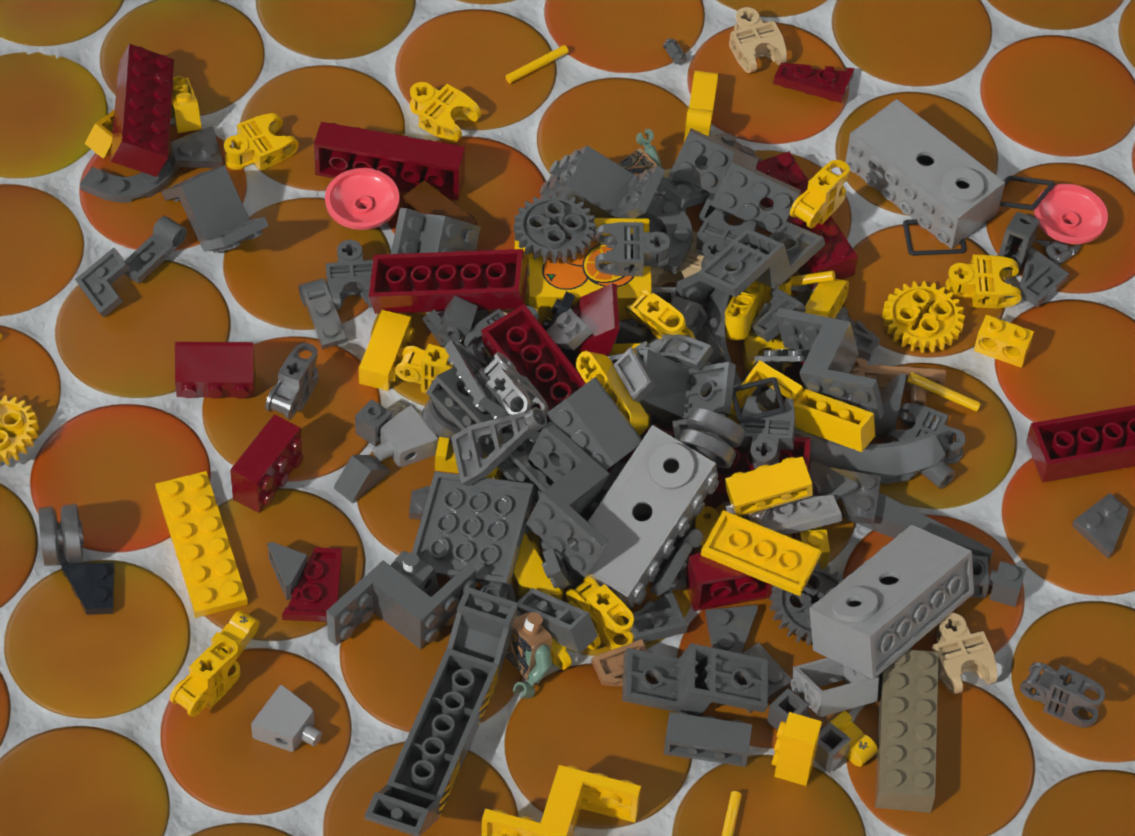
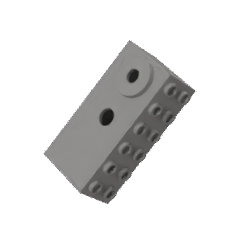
M898 99L850 133L845 161L849 165L850 171L856 173L869 186L875 188L887 200L898 206L904 214L918 220L922 228L927 229L941 243L946 244L951 249L998 214L1005 182Z
M652 425L588 521L592 527L609 541L595 568L588 576L592 577L600 587L605 584L628 608L632 609L635 604L640 605L647 594L646 587L650 581L654 583L662 569L659 567L665 559L668 561L674 554L676 541L679 537L682 539L685 537L691 526L688 523L694 515L698 516L705 505L703 500L708 493L712 495L719 484L716 463ZM643 516H650L647 521H638ZM565 560L569 571L575 573L581 579L585 578Z
M910 525L809 608L813 651L871 679L876 678L974 594L972 551L914 525Z

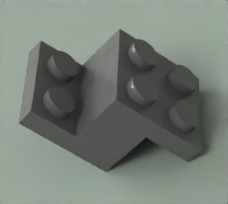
M400 208L391 254L476 251L481 227L447 216L423 214L407 208Z

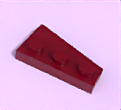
M780 63L774 76L773 84L842 103L854 76L855 68L847 67L846 71L834 70V66H825L824 69H812L810 65Z

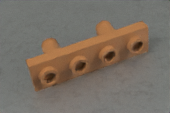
M878 364L867 365L864 377L876 379L878 388L882 389L901 373L906 374L903 390L911 391V403L926 406V392L930 391L908 382L909 374L913 372L944 386L945 370Z

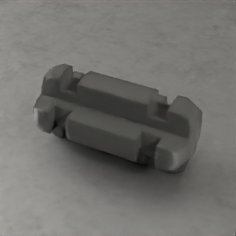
M669 38L666 40L663 48L666 49V52L676 65H682L687 56L675 39Z

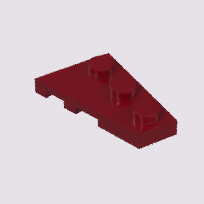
M314 548L303 571V576L298 586L295 587L288 606L285 607L282 613V620L327 622L326 611L339 599L342 548Z

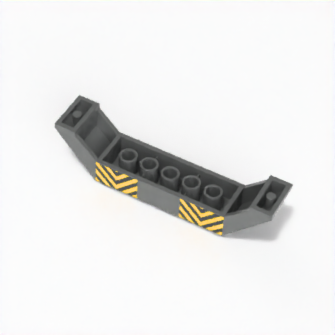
M466 587L457 607V614L445 654L387 784L379 792L374 793L365 814L366 820L413 836H421L440 818L497 686L517 614L518 603Z

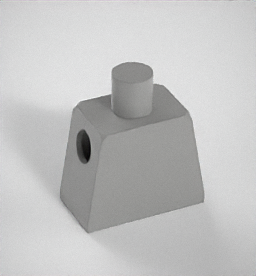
M410 405L380 428L381 444L372 448V451L379 462L391 456L398 466L404 467L435 456L438 437L430 430L414 407Z
M282 685L277 688L251 723L252 738L290 752L295 751L302 740L312 746H316L322 737V732L313 727L315 723L313 709Z

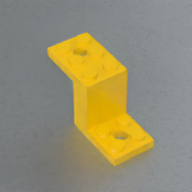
M559 765L541 823L535 822V820L529 817L520 818L508 815L502 810L485 809L482 817V836H573L581 809L635 823L639 809L641 786L629 780L620 781L608 778L602 773L593 774L581 771L575 766Z

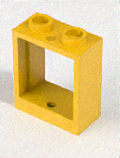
M760 360L741 384L744 385L775 377L781 394L786 398L793 399V403L803 392V387ZM773 383L765 384L775 390ZM758 386L736 392L740 409L746 403L748 396H751ZM732 401L731 414L725 415V417L740 425L741 423L737 419Z

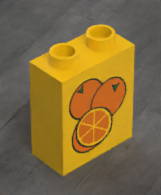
M594 218L596 229L601 225L610 223L643 222V232H650L649 219ZM604 233V234H601V235H602V236H609V235H611V234ZM595 237L594 241H591V248H585L584 255L577 253L576 260L568 256L567 263H564L561 258H558L556 264L553 263L552 258H549L544 263L542 256L536 260L533 259L534 252L525 254L528 264L525 305L537 310L539 315L538 322L542 326L547 316L552 318L554 313L550 311L556 299L562 300L566 291L575 295L570 308L572 309L573 306H577L580 297L613 283L617 284L619 321L631 319L632 317L625 308L637 300L642 289L652 294L651 266H643V276H615L599 272L595 268L596 256L613 249L597 243ZM515 241L514 249H523L525 254V247L519 248V241ZM602 262L601 264L608 265L611 263ZM630 265V271H633V265Z

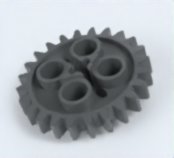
M556 193L552 194V198H548L546 194H543L542 200L533 197V204L526 201L525 208H519V215H515V241H519V248L525 247L526 255L534 252L533 259L535 260L542 256L544 263L549 258H552L554 264L557 263L558 258L567 263L568 256L576 260L577 253L584 255L585 248H591V241H594L596 230L594 216L590 215V208L584 209V202L575 204L576 197L566 200V194H563L561 198H557Z
M817 563L807 583L814 589H809L805 586L801 596L774 585L771 589L773 592L769 600L773 603L770 606V610L777 611L773 620L782 621L779 629L787 627L789 629L787 632L788 637L796 634V642L801 641L803 637L806 638L808 646L811 644L812 631L809 608L843 581L837 579L839 576L838 571L833 575L829 573L830 566H827L823 571L820 570V565ZM790 602L796 603L799 608L792 606Z

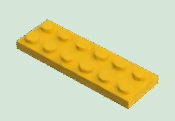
M207 471L156 483V492L195 618L248 605L247 596Z

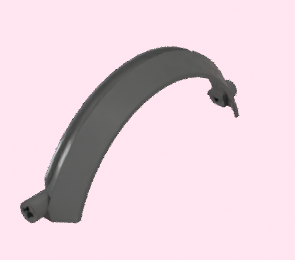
M713 288L708 296L709 301L705 311L708 319L704 324L708 326L725 352L724 356L714 364L731 362L725 339V310L730 295L716 288ZM736 371L734 376L733 387L740 386L742 384V381L740 380ZM757 401L758 407L762 412L768 411ZM744 404L743 407L740 409V410H741V414H742V411H743V409H744L745 404ZM796 429L795 437H811L810 463L815 460L830 469L837 468L881 476L880 485L909 481L920 472L939 489H943L955 476V471L944 462L946 454L936 434L932 431L904 441L868 444L863 452L813 436L799 429Z

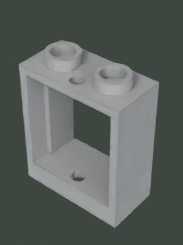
M824 658L793 667L791 688L819 717H824L876 702L879 678L871 679L830 658ZM842 680L847 683L846 685L825 691L819 688Z

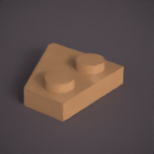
M642 639L592 657L591 662L602 685L623 687L624 652L627 648L648 652ZM645 675V679L650 684H657L653 676Z

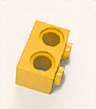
M986 315L978 332L974 351L1022 368L1030 349L1034 331Z

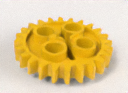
M913 281L911 288L903 284L902 290L895 288L894 295L889 294L888 300L884 303L882 314L884 319L883 326L888 327L887 334H894V342L901 339V347L910 344L911 351L916 347H920L921 353H924L925 348H929L933 353L935 346L944 350L945 343L951 346L953 339L958 340L959 333H962L965 315H962L964 308L958 307L960 300H952L953 292L945 294V287L937 290L936 283H933L931 287H927L925 281L922 282V286H918Z
M7 395L0 401V462L4 461L8 466L10 464L9 459L13 458L18 461L19 453H28L26 446H34L32 439L38 438L36 431L39 430V426L37 423L38 419L31 406H27L24 400L18 402L17 397L9 401Z

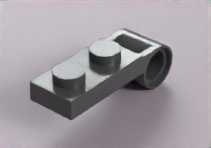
M162 216L154 226L153 235L125 260L130 269L124 275L140 284L184 241L187 229L169 217Z
M324 278L298 285L302 303L308 309L321 348L326 349L346 343L347 338Z

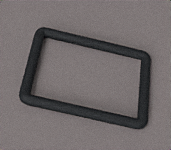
M1008 176L1004 180V187L1010 180L1049 186L1032 205L1001 201L1000 206L1034 210L1052 190L1055 183L1049 180Z
M912 219L903 222L908 253L912 256L963 254L966 252L965 239L960 242L961 249L913 251L908 224H919L918 220Z
M775 377L733 387L732 401L740 423L783 413L786 410L779 384ZM773 383L780 408L742 417L736 392Z

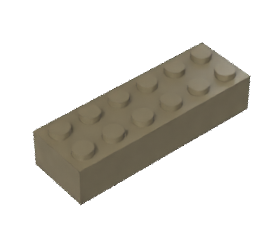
M908 649L880 673L875 808L931 813L935 799L938 652Z

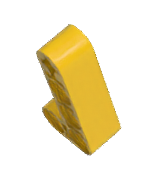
M694 71L684 142L691 128L710 137L718 73Z
M791 277L778 287V289L790 296ZM755 280L737 297H732L725 310V336L728 339L742 340L748 336L751 330L750 326L755 317L759 315L761 307L764 303L769 304L773 297L771 291L773 288Z
M835 278L834 281L818 283L805 305L806 311L804 313L835 319L847 298L849 282Z
M588 351L579 354L576 368L585 383L596 377L638 435L641 436L648 426L647 413L640 403L632 399L610 358L607 355Z

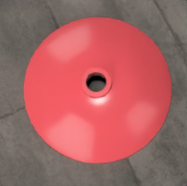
M370 168L351 169L339 174L330 182L325 193V205L329 215L342 226L357 230L372 229L385 224L395 215L399 206V190L395 182L383 172Z
M1073 184L1055 185L1034 209V217L1040 221L1039 227L1051 238L1068 244H1083L1095 240L1103 233L1108 221V213L1103 201L1092 191Z

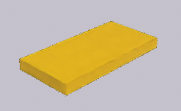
M725 510L722 511L701 550V556L798 596H801L822 555V550Z

